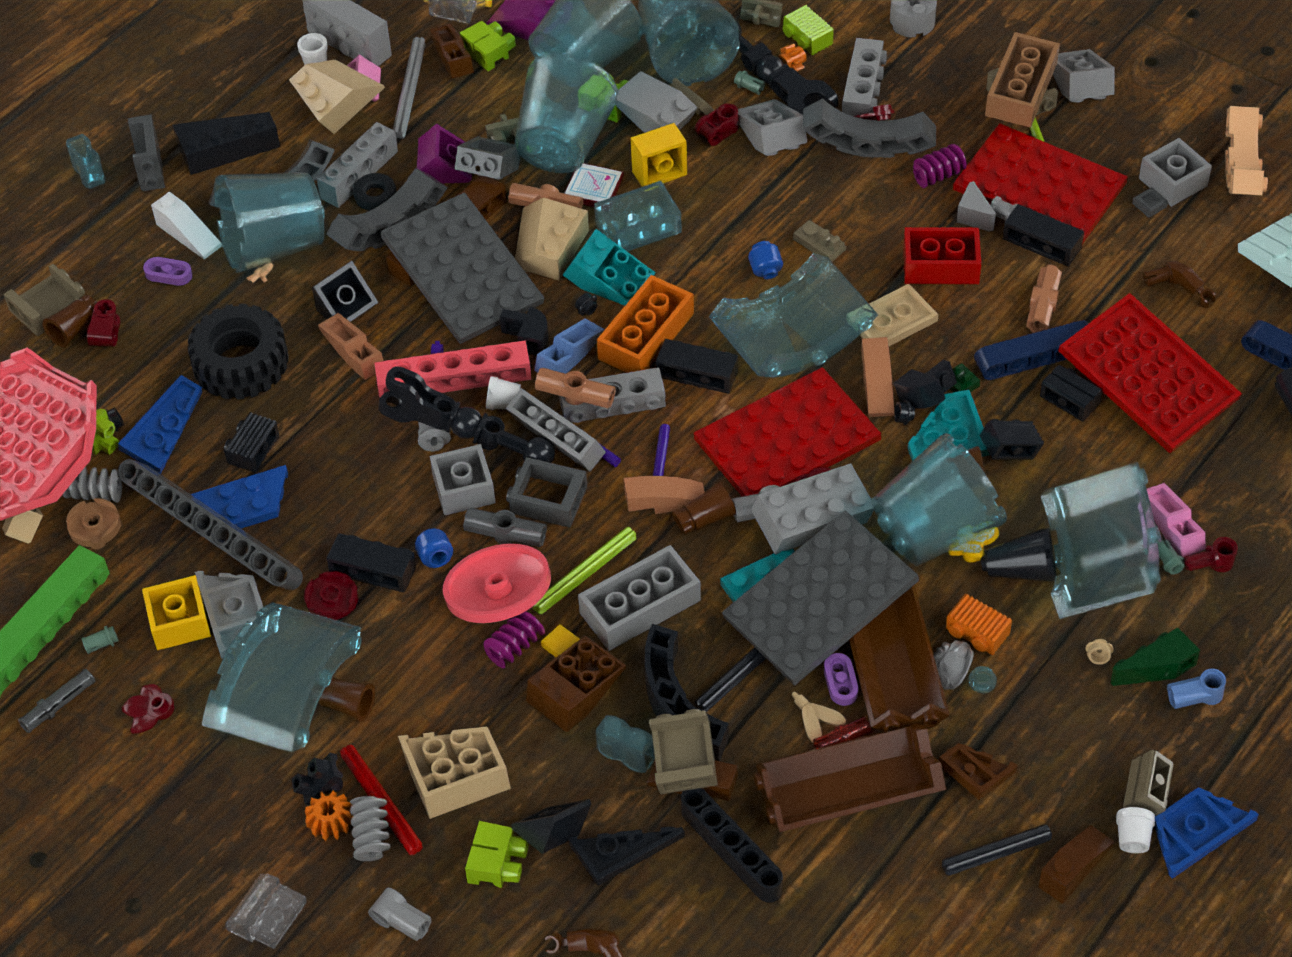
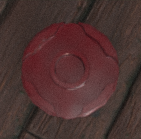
M337 571L324 572L319 574V577L315 580L312 579L308 582L304 590L305 605L309 613L318 619L326 621L338 620L347 616L355 609L358 603L357 585L345 573Z

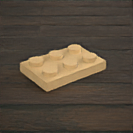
M910 284L847 315V322L862 338L887 337L888 346L938 321L937 312Z

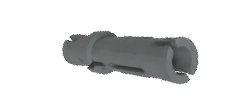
M84 668L45 700L40 699L37 701L36 707L18 719L19 724L27 733H31L33 729L46 719L51 720L55 717V712L90 685L96 682L95 678Z

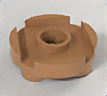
M100 498L94 499V502L87 504L85 501L76 504L69 511L66 519L67 530L71 539L81 546L91 547L92 549L103 548L107 542L116 536L122 525L116 506L110 501ZM96 520H98V523L93 526H90L88 523L89 521L95 522Z

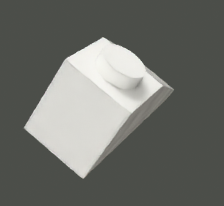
M168 192L151 205L156 225L202 259H206L222 247V243L188 205L171 192Z

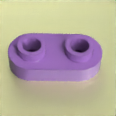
M153 257L148 259L143 266L146 278L153 282L180 286L187 284L192 279L191 267L185 261Z
M831 654L824 662V674L830 697L838 705H850L858 697V684L852 662L845 654Z

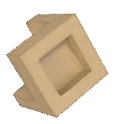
M35 508L7 518L2 527L4 534L25 543H31L43 517L40 509Z

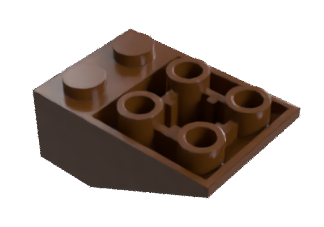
M585 635L528 679L526 702L565 732H568L588 716L626 669V665Z

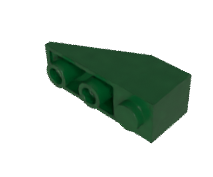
M1177 627L1169 633H1162L1152 644L1141 646L1130 658L1119 660L1112 669L1113 673L1110 683L1112 686L1176 679L1197 665L1200 649Z

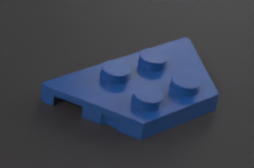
M286 465L191 495L239 528H245L279 516L280 501L283 499L284 494L283 486L285 478L288 477Z
M1199 787L1168 807L1166 811L1155 816L1154 828L1169 876L1173 879L1257 821L1259 814L1251 809L1248 813L1232 806V801L1223 797H1216L1211 792Z

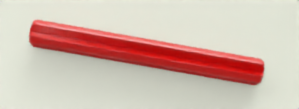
M351 744L340 750L341 758L367 795L387 801V804L379 809L388 812L384 819L388 822L406 851L410 855L420 852L423 849L422 842L358 751Z

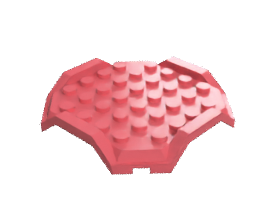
M28 347L11 353V359L0 362V521L57 502L90 462L96 432L97 385L92 380L84 383L53 367Z

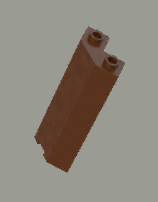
M913 585L849 639L871 728L881 732L916 723L922 724L928 730L936 727L941 721L950 716L915 585Z
M920 723L756 764L757 773L753 774L755 786L758 791L761 790L767 806L765 811L769 825L773 824L779 832L946 790L941 762L933 757L928 730Z

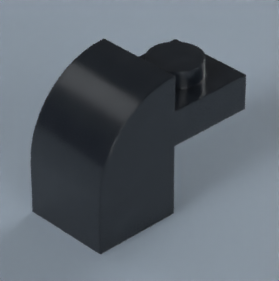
M529 307L527 314L506 309L502 310L500 314L502 333L518 336V342L526 341L527 351L530 355L537 356L538 353L547 348L549 343L547 319L540 310Z
M942 360L926 373L911 369L893 382L899 401L904 402V400H908L914 408H927L941 403L946 399L944 393L957 383L951 363L946 360Z

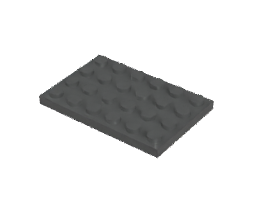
M465 192L381 231V238L459 344L500 325V314L503 309L525 313L529 307L535 308L544 303V296Z
M845 510L727 607L722 614L741 635L795 686L919 581L918 574Z

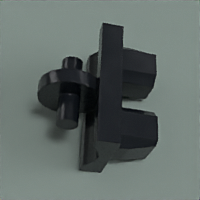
M330 752L324 759L314 757L308 763L307 775L297 773L292 778L293 792L302 794L306 805L311 806V797L319 799L321 791L324 794L326 792L331 793L333 790L338 793L343 788V781L341 779L343 773L336 766L337 754Z

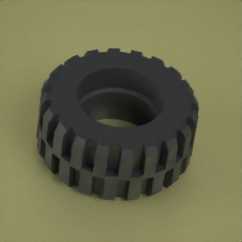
M239 304V306L225 305L226 308L214 309L209 316L207 314L200 319V324L196 323L192 333L189 335V346L187 348L194 376L203 389L208 390L209 393L215 396L220 394L224 399L236 397L237 400L244 399L246 396H251L252 398L258 396V393L261 391L266 392L271 389L272 384L276 385L281 379V375L287 369L289 355L283 328H281V323L277 318L273 317L272 313L267 310L262 311L261 307L255 305L248 307L247 304ZM247 345L256 347L252 352L241 357L229 358L221 356L225 351L236 346Z

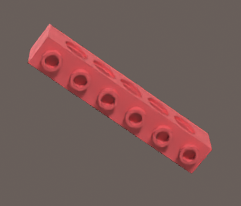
M526 341L374 363L379 397L385 392L390 391L386 387V376L393 367H403L419 374L430 388L440 393L489 386L491 376L510 382L531 380ZM394 378L395 380L404 383L402 379Z

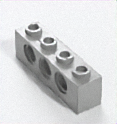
M856 38L842 101L843 113L850 116L873 112V107L877 106V98L874 97L880 94L881 82H878V80L883 79L884 66H881V64L885 65L887 59V51L883 50L884 41Z
M378 122L368 129L316 178L320 199L337 208L353 195L354 185L358 179L364 175L376 173L398 152L395 131Z
M659 367L588 379L615 386L616 393L611 408H604L585 402L580 405H571L565 401L564 397L559 396L563 417L571 423L666 407L665 388Z
M522 388L506 407V410L517 422L537 436L546 438L552 443L554 448L589 472L606 453L596 439Z

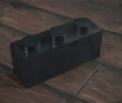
M1018 204L1004 222L1003 240L1069 267L1082 249L1084 231Z
M665 339L656 359V368L659 367L662 379L730 394L738 373V355Z
M338 533L326 558L329 572L345 573L352 580L405 593L416 570L414 552L402 547L388 546L379 541L372 542L360 539L355 535Z

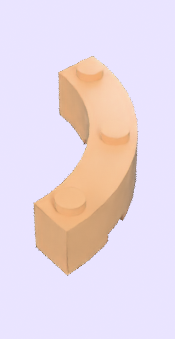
M1230 106L1227 109L1225 137H1230V147H1228V150H1225V173L1227 188H1229L1230 194L1262 196V192L1267 191L1268 178L1264 177L1262 159L1258 157V129L1262 128L1263 115L1259 114V108Z

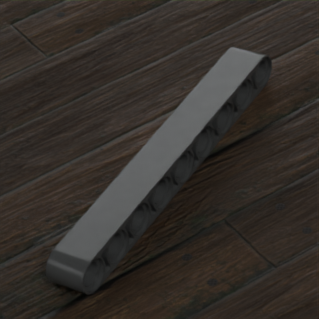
M127 459L119 465L118 476L121 481L272 585L288 590H295L301 585L303 574L298 567L150 466L131 459Z

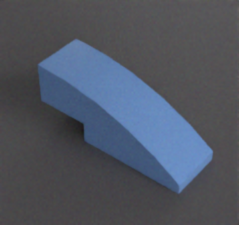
M586 318L554 336L553 345L537 354L534 371L538 373L540 368H546L566 374L594 347L598 337L605 329Z

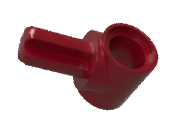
M1219 537L1214 541L1213 545L1206 547V551L1185 556V567L1187 570L1193 571L1210 566L1211 569L1217 572H1228L1233 568L1238 545L1229 537Z

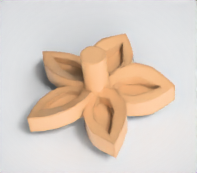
M270 262L262 267H258L254 274L246 278L254 283L260 277L263 283L267 281L265 276L272 270L273 264Z

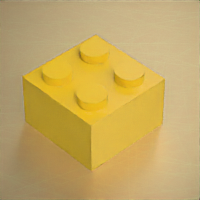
M675 123L631 137L632 172L644 190L687 175V143Z
M196 575L142 589L150 629L157 650L211 637Z

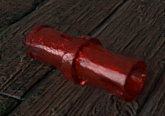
M863 716L844 726L840 724L834 727L835 730L813 739L815 749L857 739L871 733V726L868 720L866 721V717Z

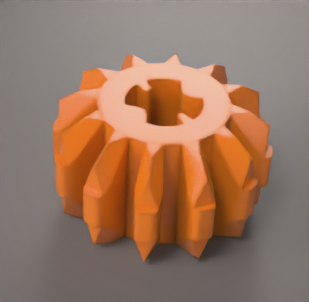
M334 790L329 796H326L321 791L319 799L311 797V806L305 807L306 826L311 829L312 834L315 837L322 835L325 841L330 835H333L338 840L340 832L348 834V825H352L351 819L353 816L350 813L352 805L347 801V797L344 794L337 797V793Z

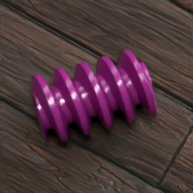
M950 144L947 148H940L939 151H933L931 154L924 155L923 158H917L914 161L913 173L921 188H927L928 183L934 185L936 180L943 181L944 176L950 178L952 173L955 175L959 174L960 168L966 169V158L961 148L956 144Z
M525 611L510 618L507 624H503L499 631L494 632L491 638L484 641L485 652L497 666L505 669L504 660L508 663H513L514 657L512 653L518 657L521 656L522 650L520 647L527 650L530 647L528 640L535 643L538 640L536 634L543 636L545 629L532 614Z

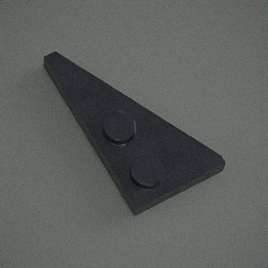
M662 827L659 832L642 833V830L621 831L615 834L601 833L597 834V838L578 839L577 836H572L568 838V843L597 886L684 838L685 831L682 827Z

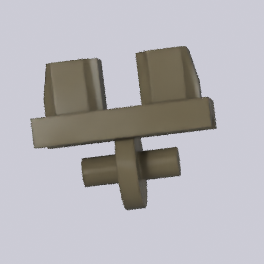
M742 0L740 19L752 21L755 25L761 23L779 27L783 4L768 0Z
M501 114L500 122L485 125L488 139L505 143L515 141L519 146L528 144L529 127L526 116L507 120L506 115Z

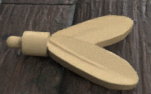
M792 693V697L795 699L794 703L802 710L807 737L813 744L818 745L821 742L822 732L819 721L832 726L845 725L846 719L840 712L810 703L802 694Z

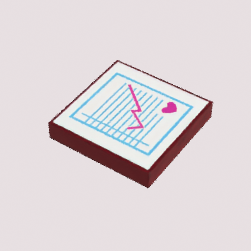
M578 162L564 194L583 197V205L609 210L624 178V171Z

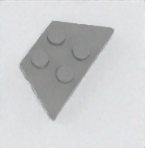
M197 571L195 575L221 659H223L267 625V616L253 575L240 574L234 576L230 573H219V576L204 575V571Z

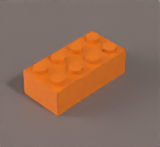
M650 275L598 337V360L626 373L650 369L658 357L664 340H673L694 315V294Z

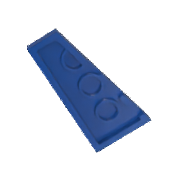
M181 375L118 443V449L161 474L202 394V387Z

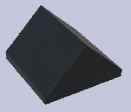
M353 261L348 262L312 287L316 311L326 319L339 313L351 322L378 303Z
M590 799L548 806L512 823L511 826L518 835L543 854L568 842V838L580 835L592 804Z

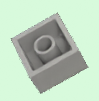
M1178 138L1142 158L1139 179L1164 197L1170 206H1173L1208 186L1212 165Z
M481 444L430 456L432 475L444 515L496 503L492 478Z

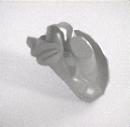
M957 640L952 644L943 642L941 648L937 647L936 652H934L942 688L945 690L958 687L968 673L974 656L973 650L968 643Z

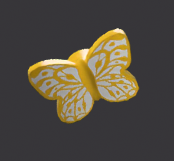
M998 527L983 528L977 533L972 529L964 530L959 536L960 543L949 547L948 554L952 556L963 555V559L966 562L980 561L981 557L985 555L983 547L991 544L998 538Z

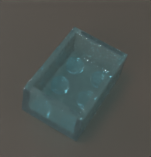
M662 181L594 203L595 224L598 229L626 251L682 233L681 211Z

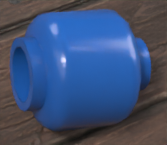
M761 241L752 246L748 258L753 274L757 277H764L766 280L775 278L783 267L778 246L769 241Z
M427 529L415 541V550L421 562L429 568L442 567L452 558L453 547L446 533L440 529Z

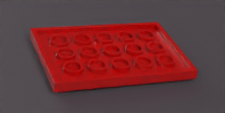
M999 123L968 163L966 169L955 180L953 190L964 194L969 182L974 181L990 205L992 200L999 196L1003 201L1012 205L1019 204L1084 231V243L1126 185L1128 176Z
M1131 293L1127 294L1062 343L1058 349L1067 360L1098 388L1102 389L1104 394L1170 454L1239 400L1242 395L1238 389Z
M822 367L695 431L694 440L741 497L759 494L761 489L769 485L782 487L794 483L799 476L809 474L816 468H828L880 441L881 432Z

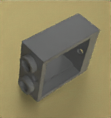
M477 136L457 147L455 170L500 180L519 169L522 146Z
M526 457L523 466H519L517 469L514 486H510L507 492L506 501L509 502L510 511L515 515L571 528L587 490L586 471ZM530 477L569 486L562 503L558 504L524 496L523 493Z

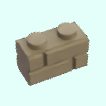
M1150 750L1143 754V757L1139 756L1132 760L1123 808H1144L1152 811L1155 815L1166 811L1174 766L1173 762L1156 750Z

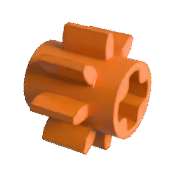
M793 43L780 49L782 54L778 57L782 59L784 64H787L797 72L804 69L802 63L806 62L807 57L802 47H795Z

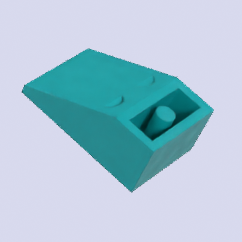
M596 229L563 273V276L584 291L626 305L650 275L654 276L656 272Z

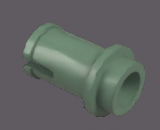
M745 70L743 72L739 71L734 79V83L737 84L738 88H746L757 95H760L765 87V81L749 75L748 71Z
M1163 540L1158 542L1155 552L1164 563V570L1173 575L1181 572L1184 568L1183 557L1177 555L1169 540H1165V543Z
M104 626V630L81 638L87 654L110 644L113 647L115 646L114 643L119 641L113 626L109 628Z

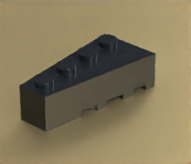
M270 112L173 125L178 148L191 175L280 147L277 127Z

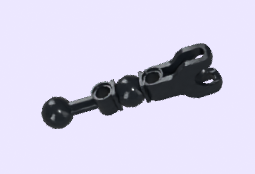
M724 18L715 24L713 36L716 42L725 47L734 46L741 52V60L745 68L753 72L754 75H758L760 80L769 84L770 89L788 107L802 115L803 108L821 99H824L834 108L838 107L837 94L827 83L821 80L805 79L796 70L784 64L781 58L772 55V51L764 43L760 42L753 46L741 35L742 29L736 20Z
M393 367L388 371L386 387L390 391L385 392L380 397L378 409L384 416L397 422L418 421L439 430L445 429V432H449L451 428L453 433L459 438H474L472 443L481 444L483 449L494 450L501 445L523 454L524 461L526 457L549 463L554 461L555 448L546 438L536 437L527 441L504 431L505 425L500 418L487 416V413H484L482 418L481 414L473 407L465 406L459 408L461 402H455L453 398L430 388L419 374L403 367ZM394 378H400L404 381V383L399 382ZM387 403H393L396 406L391 407Z

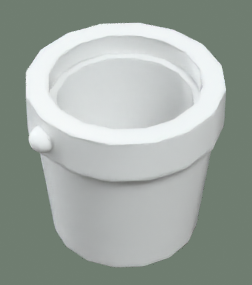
M310 33L299 39L297 43L298 51L301 54L304 65L327 61L328 45L327 39L323 35Z
M491 376L487 392L486 409H506L520 391L521 384Z
M1139 807L1120 809L1116 815L1120 849L1128 853L1147 852L1150 847L1152 829L1155 826V814L1152 811Z

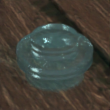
M979 666L970 673L968 683L974 691L988 693L995 688L997 678L989 667Z

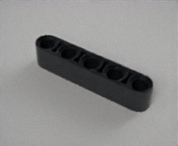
M697 788L683 791L681 794V812L687 823L760 900L767 903L777 901L783 891V875L781 870L704 789ZM691 803H697V804H699V805H697V806H691V805H689V804H691ZM714 822L717 825L711 826L708 823ZM728 842H735L736 844L730 846V845H727L726 843H728ZM746 862H754V863H756V864L749 866V865H746V864H744V863H746ZM773 882L775 884L772 886H767L763 883Z

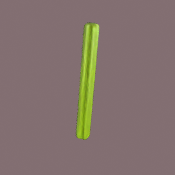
M630 527L624 528L552 585L542 599L532 607L534 611L538 614L546 612L635 541V531Z

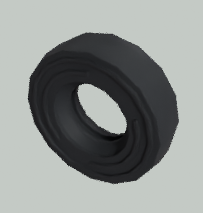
M371 173L357 180L354 185L353 194L357 205L362 209L371 211L391 198L397 190L393 179L388 175ZM372 188H381L384 190V192L378 196H369L366 194V192Z

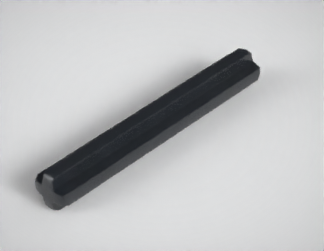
M754 647L695 700V707L707 712L766 658Z
M1043 824L944 858L942 860V868L945 874L950 876L1048 842L1052 839V833L1049 826Z

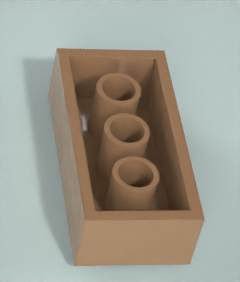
M1015 32L987 95L985 116L1031 128L1056 68L1060 43Z

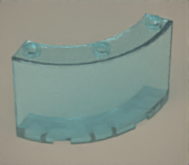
M813 253L790 276L792 280L781 288L776 285L760 293L759 298L749 300L747 297L740 299L723 298L709 315V318L757 376H787L804 371L814 365H822L828 358L850 344L863 331L868 330L872 326L874 319L878 316V313L828 257Z
M1138 462L1047 489L1041 495L1050 529L1052 531L1056 530L1059 543L1054 545L1055 564L1061 573L1059 576H1055L1053 590L1050 593L1059 619L1154 593L1157 584L1161 581L1158 542H1161V535L1154 523L1151 504L1145 484H1148V478L1143 468L1140 469Z
M271 603L256 612L257 618L253 623L246 622L230 645L217 674L222 675L216 691H210L202 726L294 752L304 748L308 742L310 735L309 726L314 711L325 687L329 686L333 674L346 659L356 654L361 645V627L277 603Z

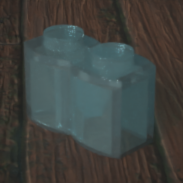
M80 134L67 139L66 146L72 167L79 173L82 184L91 189L105 183V175L100 157L92 149L89 138L84 134Z
M606 715L597 727V749L602 755L613 760H621L626 767L633 771L646 773L655 760L653 736L645 730L630 727L621 718Z

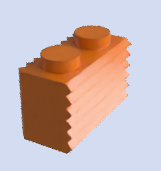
M964 594L947 615L946 629H948L953 637L963 638L972 643L976 650L980 652L986 651L994 655L1009 636L1012 620L1007 618L1006 615H1002L1001 612H997L996 609L993 610L992 607H988L987 604H983L982 601L979 602L977 599H974L973 596Z

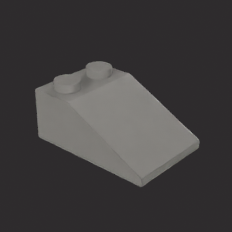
M1090 49L1059 53L1053 76L1061 94L1071 102H1082L1085 98L1105 99L1107 95H1114V66Z
M641 71L609 98L644 133L675 123L680 130L691 120L698 108L681 91Z
M776 99L738 109L739 125L754 148L766 156L775 155L779 150L797 149L800 147V144L807 143L806 131L803 129V115Z

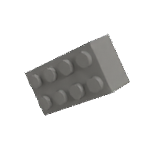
M303 0L308 32L323 35L327 39V45L333 46L344 55L350 56L353 59L360 54L377 66L392 56L387 21L351 0Z
M850 463L758 494L751 511L774 554H778L805 544L845 510L861 525L867 523L875 509V505Z
M669 545L578 594L579 612L604 646L610 651L650 629L652 624L657 625L701 601L700 580L673 547Z

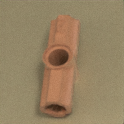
M512 183L508 196L509 203L525 207L541 198H547L581 209L583 207V197L560 193L556 187L550 184H544L540 188Z
M1047 265L1042 267L1039 272L1037 285L1033 287L1030 312L1026 325L1032 333L1047 330L1052 312H1055L1059 295L1058 288L1062 276V271L1057 266Z
M540 368L535 381L536 390L562 396L571 405H580L585 402L604 408H611L616 393L615 386L588 380L579 371H571L565 374Z

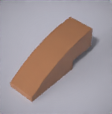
M339 313L318 325L319 330L337 353L364 380L376 374L374 363L384 360L382 353L367 342L365 333Z
M862 338L861 355L868 417L894 416L888 338Z
M668 476L624 478V492L629 512L654 508L655 514L674 512L682 508L684 504L705 493L702 482Z

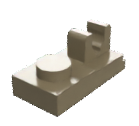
M674 78L672 80L673 83L671 85L681 91L698 107L695 111L696 114L700 115L702 112L708 115L714 111L706 101L678 79Z
M810 220L793 233L794 241L829 263H832L847 247L840 240L839 236H833L829 233L828 229H823Z

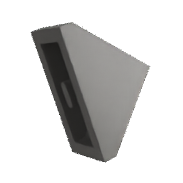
M969 182L958 205L957 223L979 227V229L989 232L993 231L996 213L975 182Z

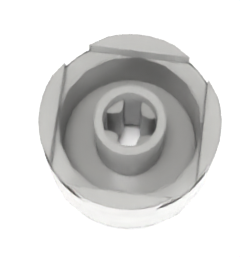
M891 0L890 24L893 25V30L905 37H916V34L923 33L924 36L930 33L935 26L937 0Z

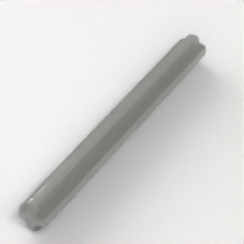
M415 37L412 42L393 126L396 139H403L406 135L426 45L423 37Z

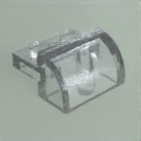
M260 874L225 923L226 930L250 942L255 939L275 949L306 904V897L280 884L278 877Z

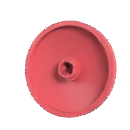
M522 544L494 545L476 551L458 562L445 578L443 595L448 609L462 620L474 623L503 621L527 611L542 599L550 586L551 572L545 556L533 547Z

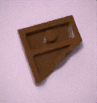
M961 743L956 744L939 757L942 768L978 800L1013 776L1018 769V765L1010 762L1009 766L992 760L993 755L983 751H975L972 747Z

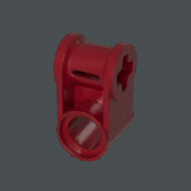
M730 103L720 105L716 110L698 120L695 125V132L698 135H703L711 146L718 145L738 131V108Z
M104 299L95 304L87 330L89 346L115 347L117 345L121 320L119 315L116 314V305L112 300Z

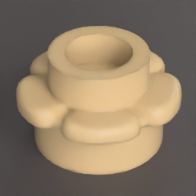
M1095 639L1089 642L1085 648L1089 660L1094 664L1107 663L1113 653L1112 644L1107 643L1104 639Z

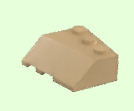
M337 60L305 64L289 79L317 120L333 134L385 88L384 85Z
M541 198L524 207L515 259L522 269L559 281L589 231L588 210L547 198Z
M488 727L453 730L451 734L435 736L434 732L423 733V737L409 738L408 735L398 736L412 779L430 819L511 789L507 768Z

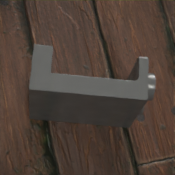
M152 114L128 118L136 154H133V161L141 191L165 188L160 146Z

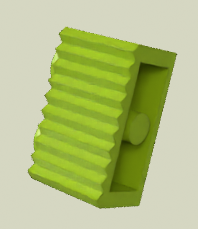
M807 5L784 16V34L788 38L792 37L798 46L802 47L803 50H807L811 55L817 54L818 51L821 52L822 49L824 50L833 44V27H830L824 19L822 20Z

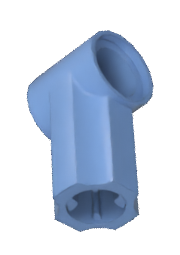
M1207 669L1199 677L1167 684L1168 698L1171 706L1177 709L1202 702L1208 705L1220 703L1224 695L1226 677L1217 669Z

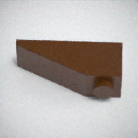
M1090 825L1059 849L1041 871L1039 888L1063 904L1113 847L1115 841Z

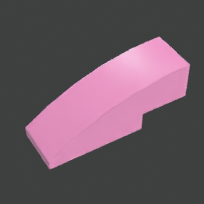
M1165 483L1141 491L1142 499L1156 525L1180 556L1185 557L1206 550L1205 531L1191 518V509Z

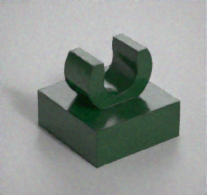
M963 363L953 368L957 383L950 388L952 392L964 390L972 392L980 387V379Z

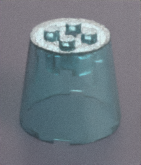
M555 0L529 36L528 43L536 61L551 77L563 85L578 87L592 75H595L635 46L641 40L644 26L638 11L630 0Z
M639 0L638 11L651 62L656 72L664 80L673 83L672 80L676 78L685 86H692L691 83L703 80L706 83L724 72L734 60L740 45L739 27L733 16L717 0Z
M549 53L535 58L529 65L526 74L515 137V147L518 153L527 162L545 171L570 173L578 170L584 163L617 103L618 88L612 77L597 64L583 58V61L569 58V54Z
M309 173L218 175L215 178L214 206L220 207L221 219L217 220L218 230L228 262L232 269L236 268V273L250 270L322 244L324 240L325 212L321 205L316 185Z
M943 433L871 499L873 509L879 518L877 519L879 526L891 537L900 555L904 554L915 566L938 557L1007 522L1005 509L1002 506L998 507L994 500L999 496L991 482L962 444L956 447L952 443L954 438L948 433Z

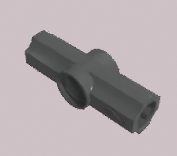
M470 508L467 509L463 524L464 531L494 537L499 544L518 542L541 547L545 541L547 531L546 524L516 518L515 514L509 510L493 513Z

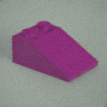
M505 0L488 20L487 25L496 21L502 27L503 32H510L512 35L547 46L568 19L567 0Z

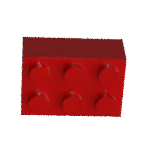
M905 227L903 242L905 284H979L981 273L979 227Z

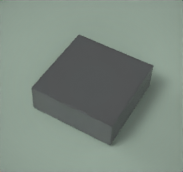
M1151 187L1134 197L1132 204L1149 218L1167 208L1168 201Z

